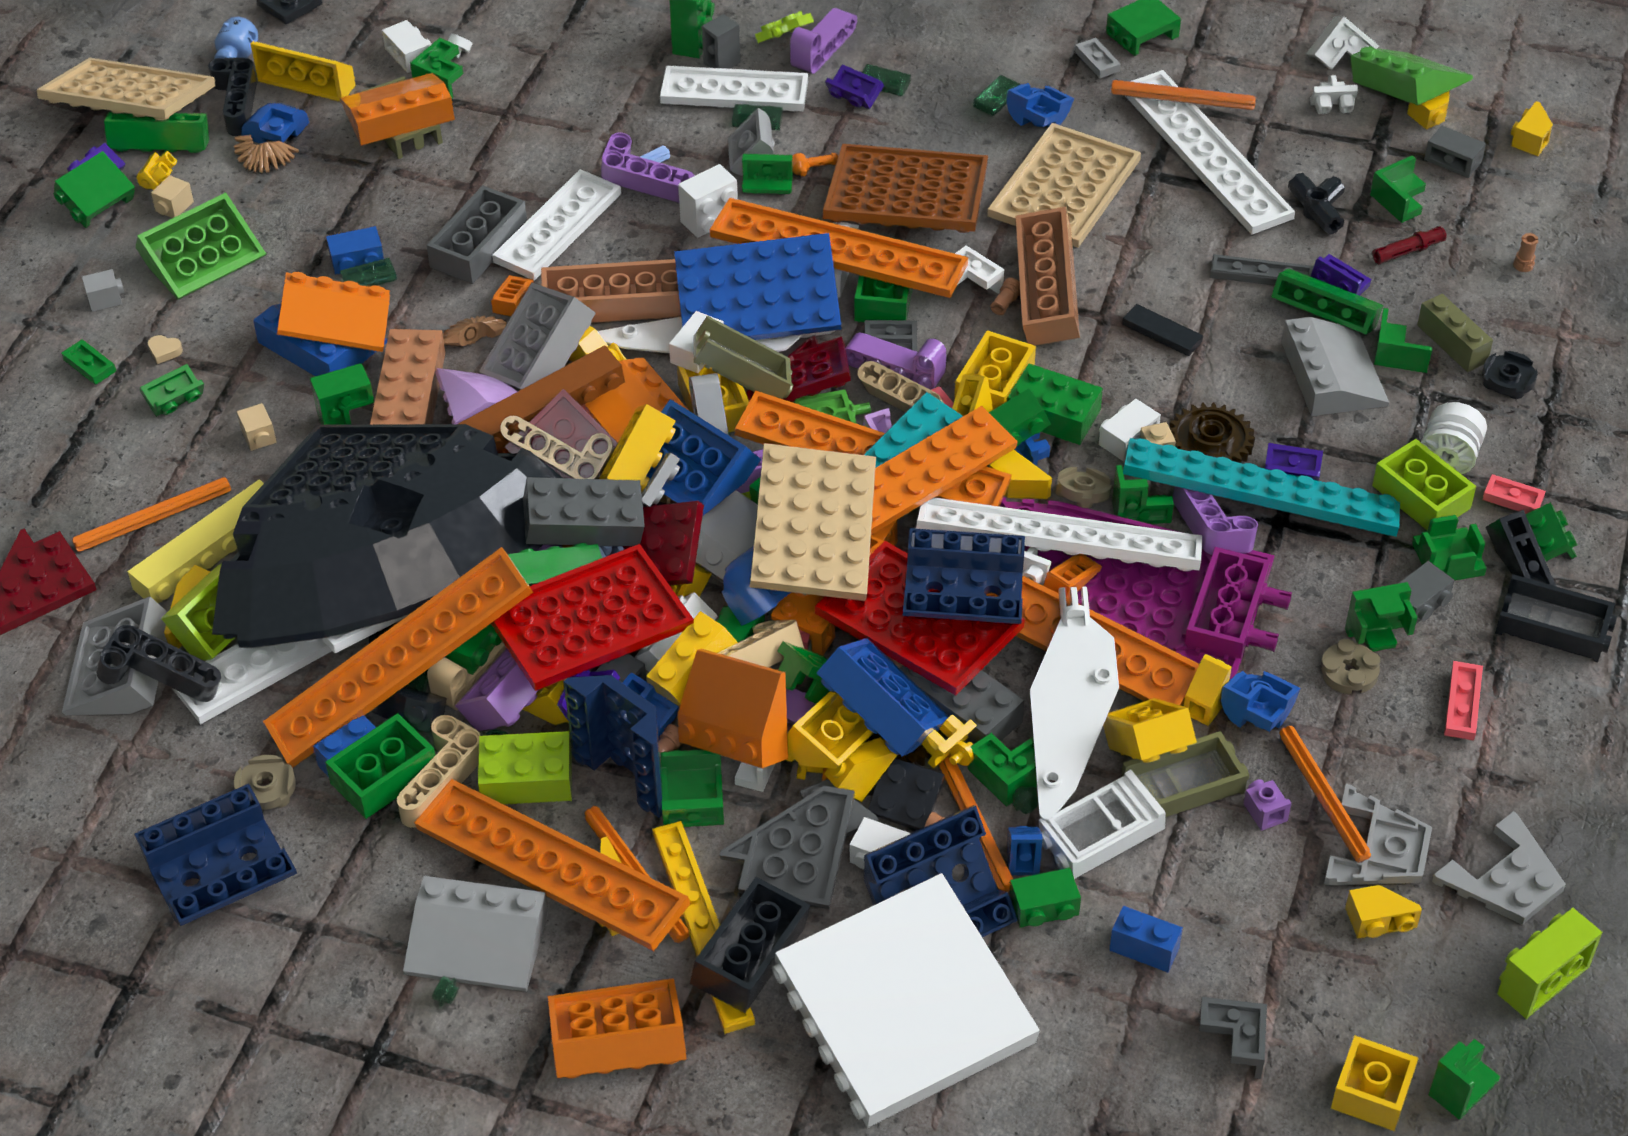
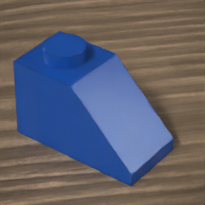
M1008 827L1007 859L1011 875H1037L1040 873L1043 837L1039 827Z

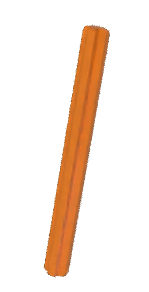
M1113 80L1111 93L1115 95L1254 110L1256 97L1253 95Z
M222 477L74 536L72 538L74 547L78 552H82L229 493L231 491L229 481L226 477Z
M1291 725L1282 728L1279 731L1281 740L1354 859L1359 863L1371 857L1370 849L1297 731Z
M950 754L938 766L942 774L945 775L947 785L960 811L973 805L977 807L986 835L980 837L979 840L994 881L999 890L1009 892L1010 880L1013 877L958 764L953 765L949 761Z
M593 806L591 809H587L585 811V820L600 840L603 837H608L621 863L650 877L600 808ZM679 918L668 934L674 942L681 943L689 937V929Z

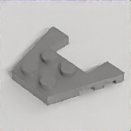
M1346 784L1341 804L1347 814L1371 819L1366 843L1370 849L1371 857L1359 863L1330 855L1324 885L1421 883L1432 827L1398 809L1394 812L1381 805L1379 799L1371 795L1367 798L1357 793L1356 787Z
M1513 811L1495 825L1493 832L1514 849L1513 852L1479 879H1475L1452 859L1434 874L1432 882L1440 887L1447 885L1457 890V895L1466 899L1469 897L1475 898L1485 903V908L1523 925L1561 894L1566 884L1518 814Z

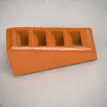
M509 275L491 300L493 313L512 316L531 283H534L533 279Z
M1084 554L1074 555L1047 572L1043 586L1059 593V588L1065 587L1066 597L1070 599V587H1077L1078 592L1100 572L1102 566Z

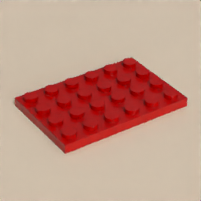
M884 541L869 556L866 601L825 596L815 605V614L859 640L868 638L888 657L956 696L1024 628L1025 619L1022 618L1021 624L903 616L908 553ZM937 589L928 590V592L940 593Z
M638 544L529 586L533 593L493 621L491 625L536 691L681 633L687 626L694 623V619L642 546Z

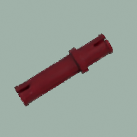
M1437 226L1428 231L1415 232L1413 236L1373 249V259L1375 263L1380 265L1414 251L1421 252L1427 250L1433 244L1446 241V231L1442 226Z

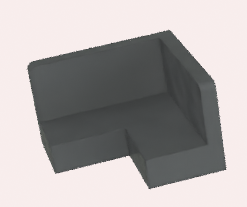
M1202 997L1198 1022L1200 1023L1199 1031L1232 1035L1230 1063L1254 1066V1079H1261L1265 1062L1267 1004Z

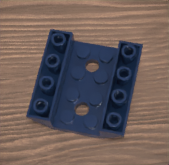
M910 528L903 616L1021 624L1025 536ZM937 589L940 593L928 592V590ZM994 593L998 595V597L986 596V594Z
M612 675L567 678L564 681L565 700L574 759L581 765L585 764L592 770H596L611 756L617 765L625 766L635 776L638 805L644 811L651 812L660 818L663 815L662 775L656 706Z
M249 784L134 834L150 873L172 917L180 926L297 874V870L285 848L280 849L268 827L261 805ZM247 853L256 854L252 860L244 861L241 859ZM191 878L199 880L194 886H184V883Z
M975 805L864 855V882L873 906L899 894L903 889H910L942 873L981 937L1018 921L1008 892L997 889L979 840L980 837L986 835ZM957 864H961L964 868V875L960 880L955 881L952 877V870Z

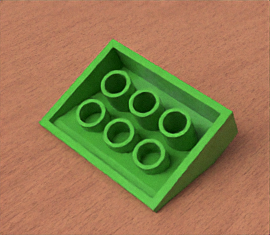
M1364 47L1359 52L1351 55L1353 82L1415 105H1420L1473 80V75L1407 52Z
M223 193L137 235L136 249L148 268L177 300L266 256V252L227 193Z

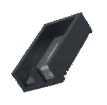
M1512 575L1495 634L1502 635V633H1506L1510 636H1516L1587 658H1594V662L1598 663L1601 652H1608L1612 636L1607 635V631L1613 632L1618 616L1612 614L1615 606L1614 602Z

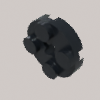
M1505 351L1504 355L1496 356L1495 353L1485 361L1482 372L1483 386L1489 390L1507 395L1512 399H1520L1535 386L1538 371L1537 368L1535 370L1532 366L1533 361L1521 353Z

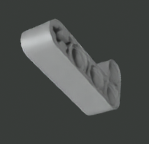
M717 373L689 377L693 413L729 435Z

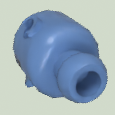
M231 17L226 20L214 41L217 51L215 59L249 58L252 52L251 42L258 41V31L253 23L242 17Z

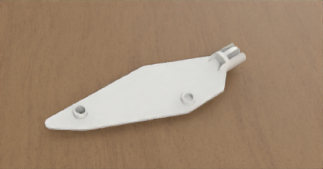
M682 317L626 325L597 332L606 344L616 343L619 348L670 353L669 343L682 329ZM834 331L756 341L779 352L787 350L800 338L830 334Z
M1065 587L1059 588L1061 619L1030 688L1039 815L1043 820L1053 819L1076 791L1119 689L1114 637L1090 617L1087 587H1082L1081 589L1082 605H1078L1077 587H1070V606L1068 607L1066 605Z

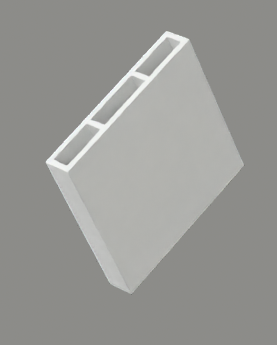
M942 873L775 953L772 971L779 984H785L789 991L787 996L791 1006L795 1011L800 1010L804 1017L803 1025L807 1034L811 1038L815 1036L820 1045L818 1050L822 1060L826 1065L831 1064L836 1073L834 1078L837 1086L842 1092L846 1091L852 1100L850 1106L855 1117L858 1120L863 1119L867 1128L1036 1043L1040 1031Z

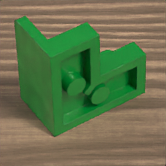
M442 38L437 39L410 62L412 78L433 73L444 82L453 99L452 83L463 75V67L451 62L459 54L458 45Z
M1409 156L1374 172L1370 195L1401 223L1421 215L1423 208L1412 198L1424 192L1426 183L1413 173L1416 162L1414 156Z
M1383 308L1374 365L1427 373L1432 347L1405 343L1407 326L1387 323L1389 308Z
M356 364L310 378L317 416L321 425L351 424L349 410L374 403L372 386L362 364Z
M1116 465L1112 496L1114 515L1148 524L1171 523L1174 507L1172 496H1147V479L1125 480L1122 465Z
M992 733L970 746L974 753V760L968 765V770L1006 807L1037 787L1033 737L1012 751Z
M1476 1039L1467 1046L1459 1041L1439 1060L1428 1094L1459 1120L1500 1080V1076L1481 1061L1485 1046Z

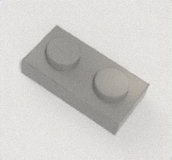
M1097 38L1075 45V53L1099 78L1120 72L1121 64Z
M666 453L641 493L643 505L650 507L652 503L657 505L665 492L662 489L667 479L672 481L680 468L677 465L680 458L672 453Z

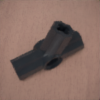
M1304 173L1295 174L1289 180L1288 188L1304 206L1303 214L1306 218L1315 220L1329 235L1337 233L1343 227L1344 219L1332 206L1345 190V186L1340 178L1335 176L1326 178L1318 187Z

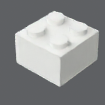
M718 164L679 183L680 222L697 238L709 233V229L728 199H738L737 179Z

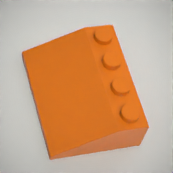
M433 73L340 98L361 145L455 120L451 95L444 82Z
M286 272L277 334L383 352L390 290H385L377 285L368 287L353 281L339 282L325 276L316 278L301 272Z
M645 358L619 361L622 365L625 383L597 397L592 402L581 406L617 443L637 407L647 404L661 412L671 399L689 410Z
M698 649L678 711L679 742L762 769L788 759L785 672L705 649Z
M674 978L548 996L557 1078H577L583 1074L597 1072L606 1074L618 1069H640L646 1065L674 1064L680 1060H687L683 1023Z

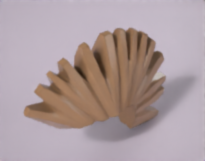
M251 135L235 137V141L239 142V144L234 145V149H236L234 152L241 155L237 158L239 163L245 162L243 166L245 168L248 167L250 171L254 168V172H257L258 169L260 173H263L264 169L266 173L269 172L270 163L277 170V161L285 166V162L290 163V159L295 158V155L292 153H298L299 151L280 141L264 142L263 144L256 145L253 144Z
M485 316L465 318L444 331V345L466 346L476 343L482 337H496L503 332L507 323L503 319H495L494 316L487 318Z

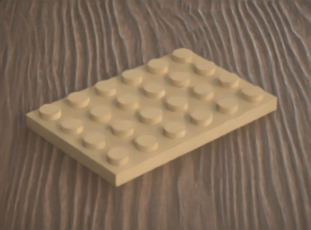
M88 58L38 88L37 95L38 99L48 100L49 103H69L72 107L87 106L92 110L106 109L117 114L125 112L131 113L135 117L150 116L154 117L155 120H166L169 116L180 111L184 106L194 102L196 98L206 94L207 91L215 87V78Z
M1051 123L990 205L987 216L1016 226V215L1066 206L1071 226L1072 246L1079 248L1139 163L1141 152Z
M764 443L750 587L866 601L876 457Z

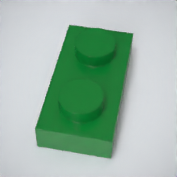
M83 339L61 352L66 363L95 385L116 372L115 364Z

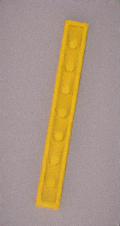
M682 821L653 828L652 833L672 889L688 896L691 902L682 914L686 927L689 929V937L698 957L720 924ZM711 995L724 1034L755 1025V1018L751 1007H749L746 1013H743Z

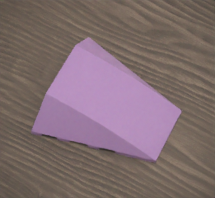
M437 368L435 372L440 389L445 391L444 401L449 403L447 410L449 415L453 416L452 424H458L517 392L506 383L480 373Z

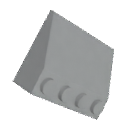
M531 283L479 370V373L498 379L511 386L517 392L565 367L571 354L576 350L585 330L591 325V320L596 313L573 296Z
M1313 317L1285 320L1282 345L1311 416L1389 406L1388 398L1358 331Z
M736 490L702 516L696 564L711 573L714 578L722 583L726 572L724 569L733 560L754 546L758 505ZM775 607L768 611L767 614L771 615Z
M152 597L144 598L83 622L62 709L63 714H132L154 705L158 686L157 680L130 667L123 678L115 684L103 683L96 674L102 650L115 630L122 625L134 626L167 643L164 635L166 624L161 619L167 611ZM107 664L108 666L116 667L113 664Z
M423 876L415 902L403 969L404 975L527 992L548 916L545 892Z

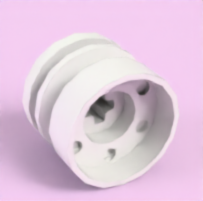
M1459 402L1444 403L1432 412L1421 443L1460 474L1467 473L1474 467L1486 435L1487 424L1485 418L1478 410L1469 405Z

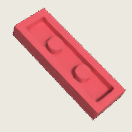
M1453 661L1445 736L1474 741L1477 729L1483 666Z

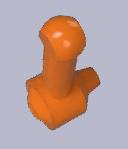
M802 153L794 154L792 156L793 173L804 177L807 175L810 167L829 164L836 165L839 155L837 153H830V155L806 158Z

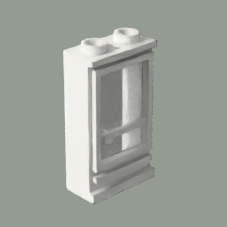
M1129 770L1125 772L1123 777L1058 811L1053 819H1039V829L1043 837L1042 846L1046 850L1050 849L1054 854V859L1059 869L1070 868L1075 879L1164 830L1166 812L1133 771Z

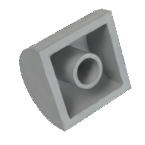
M757 108L728 138L730 171L743 176V154H774L773 147L775 141L772 139L771 121L763 110Z

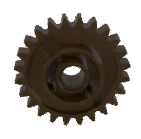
M1204 402L1201 403V408H1197L1193 404L1190 411L1183 408L1181 415L1175 414L1174 421H1170L1169 425L1176 440L1175 447L1177 449L1190 452L1199 451L1204 455L1216 458L1226 457L1238 463H1241V461L1247 462L1248 455H1252L1255 442L1254 429L1250 428V421H1244V414L1235 415V408L1227 411L1226 405L1217 408L1216 404L1212 403L1211 407H1207Z

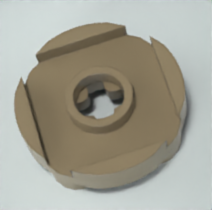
M1078 467L1063 469L1058 474L1056 495L1075 501L1081 508H1091L1093 503H1100L1110 498L1111 480L1101 471L1086 468V472H1077Z
M1341 639L1338 644L1329 647L1323 654L1320 665L1324 674L1323 679L1329 687L1344 694H1352V690H1361V693L1367 692L1377 683L1380 672V657L1361 644L1354 643L1350 639ZM1346 665L1354 666L1357 670L1350 669L1348 671L1345 669Z
M260 755L248 761L249 765L243 769L241 767L238 769L234 777L235 789L249 784L262 810L276 807L282 808L288 805L290 796L294 793L296 787V779L292 766L284 763L282 758L275 755ZM263 779H269L270 784L266 786L258 785L263 783Z

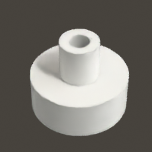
M451 34L448 39L449 42L459 47V54L455 56L456 58H459L462 51L469 53L473 44L469 40L455 34Z

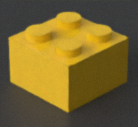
M1354 1035L1335 1089L1331 1109L1395 1131L1414 1075L1418 1057Z

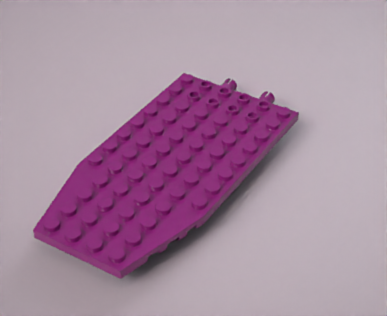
M1003 498L999 506L1175 531L1060 501L1048 500V504L1034 503V499H1023L1022 502H1007L1006 498ZM1025 546L1024 551L1027 552L1030 546ZM1215 547L1211 555L1202 549L1199 571H1182L1177 569V567L1170 566L1153 567L1148 563H1125L1120 559H1097L1092 555H1086L1102 566L1100 572L1083 586L1087 587L1089 609L1199 664L1205 654L1222 660L1225 664L1232 667L1230 680L1238 673L1245 649L1249 645L1275 652L1279 634L1254 628L1253 625L1260 605L1267 604L1288 610L1292 592L1267 586L1275 555L1255 550L1249 553H1239ZM1038 550L1037 556L1051 561L1049 571L1074 556L1058 550ZM1080 589V590L1077 592V594H1078V603L1082 605V601H1081V589Z

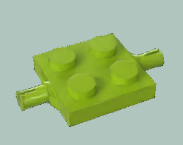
M802 11L781 18L782 21L778 20L761 26L762 31L755 34L757 42L760 43L775 37L778 38L787 32L793 33L797 27L814 22L811 13L803 15Z

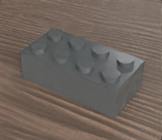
M482 185L427 244L430 268L473 284L493 262L492 255L527 222L525 201Z
M527 477L523 494L526 544L576 545L586 543L587 545L598 544V546H635L641 543L644 531V516L640 480Z
M904 665L900 668L949 717L953 714L963 724L971 719L977 725L968 734V739L965 743L972 742L975 744L990 733L1002 741L1023 722L1024 699L982 670L955 696Z

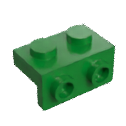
M743 154V193L791 194L793 181L792 155Z
M185 364L141 386L140 392L157 417L163 413L164 415L171 414L179 405L185 402L192 403L198 400L203 394L204 383L202 380H197L188 364Z
M1550 502L1525 514L1545 561L1565 552L1569 554L1571 559L1577 557L1573 548L1577 546V542L1572 532H1566L1565 526L1569 524L1562 510L1556 511Z

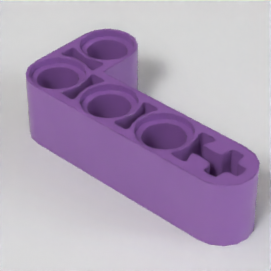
M833 8L812 31L797 27L793 31L790 40L791 65L812 74L816 73L853 33L857 24V16L838 8Z
M625 133L613 134L602 156V179L625 188L679 203L678 184L695 175L684 169L631 155V138Z
M856 333L845 347L848 365L859 369L863 363L874 361L930 390L936 387L946 371V348L940 341L932 338L927 339L920 350L916 352L865 333Z
M1175 486L1173 503L1192 533L1202 535V549L1212 555L1215 547L1239 553H1249L1253 550L1258 523L1255 519L1248 516L1226 517L1211 494Z

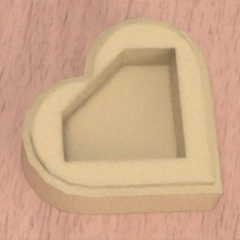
M157 335L148 341L150 353L157 364L182 354L181 341L177 338L167 339L165 336Z

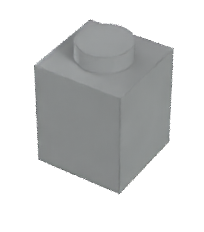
M113 269L82 276L92 312L122 305L120 294L125 292L121 278L115 279Z

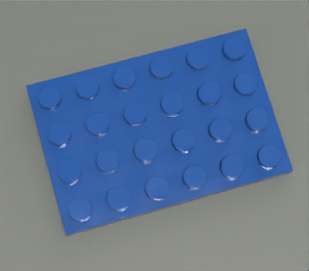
M829 233L674 251L682 326L698 311L724 321L725 325L754 340L842 330Z

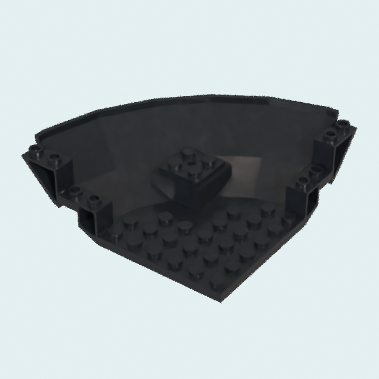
M466 424L317 425L242 507L233 532L238 553L230 561H223L220 568L212 635H222L224 639L237 637L239 648H256L328 638L408 615L501 547L507 554L519 553L525 549L538 550L543 544H526L523 507L527 477H563L527 449L521 448L518 453H498L493 435Z

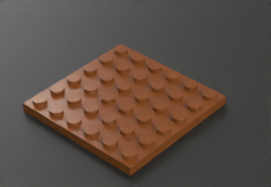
M842 143L823 208V219H830L833 222L854 221L857 224L877 223L887 227L901 225L911 229L925 227L936 231L949 229L960 233L975 232L988 166V155Z

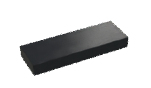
M1136 304L1123 317L1122 325L1188 357L1203 341L1202 334L1139 304Z

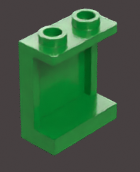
M1138 0L1108 14L1106 33L1125 50L1136 56L1139 54L1140 44L1164 33L1171 40L1178 38L1181 17L1160 0Z
M102 151L55 180L53 194L56 201L60 205L64 204L70 211L74 221L80 222L87 228L90 226L93 217L115 203L123 200L126 204L133 200L135 186Z
M703 749L661 752L663 826L682 821L683 827L724 825L721 755Z

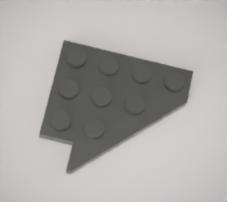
M824 785L721 850L719 855L721 860L744 864L738 887L739 893H744L754 878L758 877L813 907L830 910L855 792L853 790Z

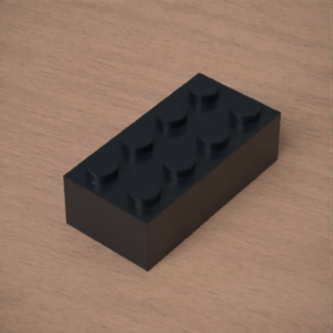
M755 877L695 959L690 984L746 1013L773 974L772 966H774L775 953L794 944L804 930L811 905Z

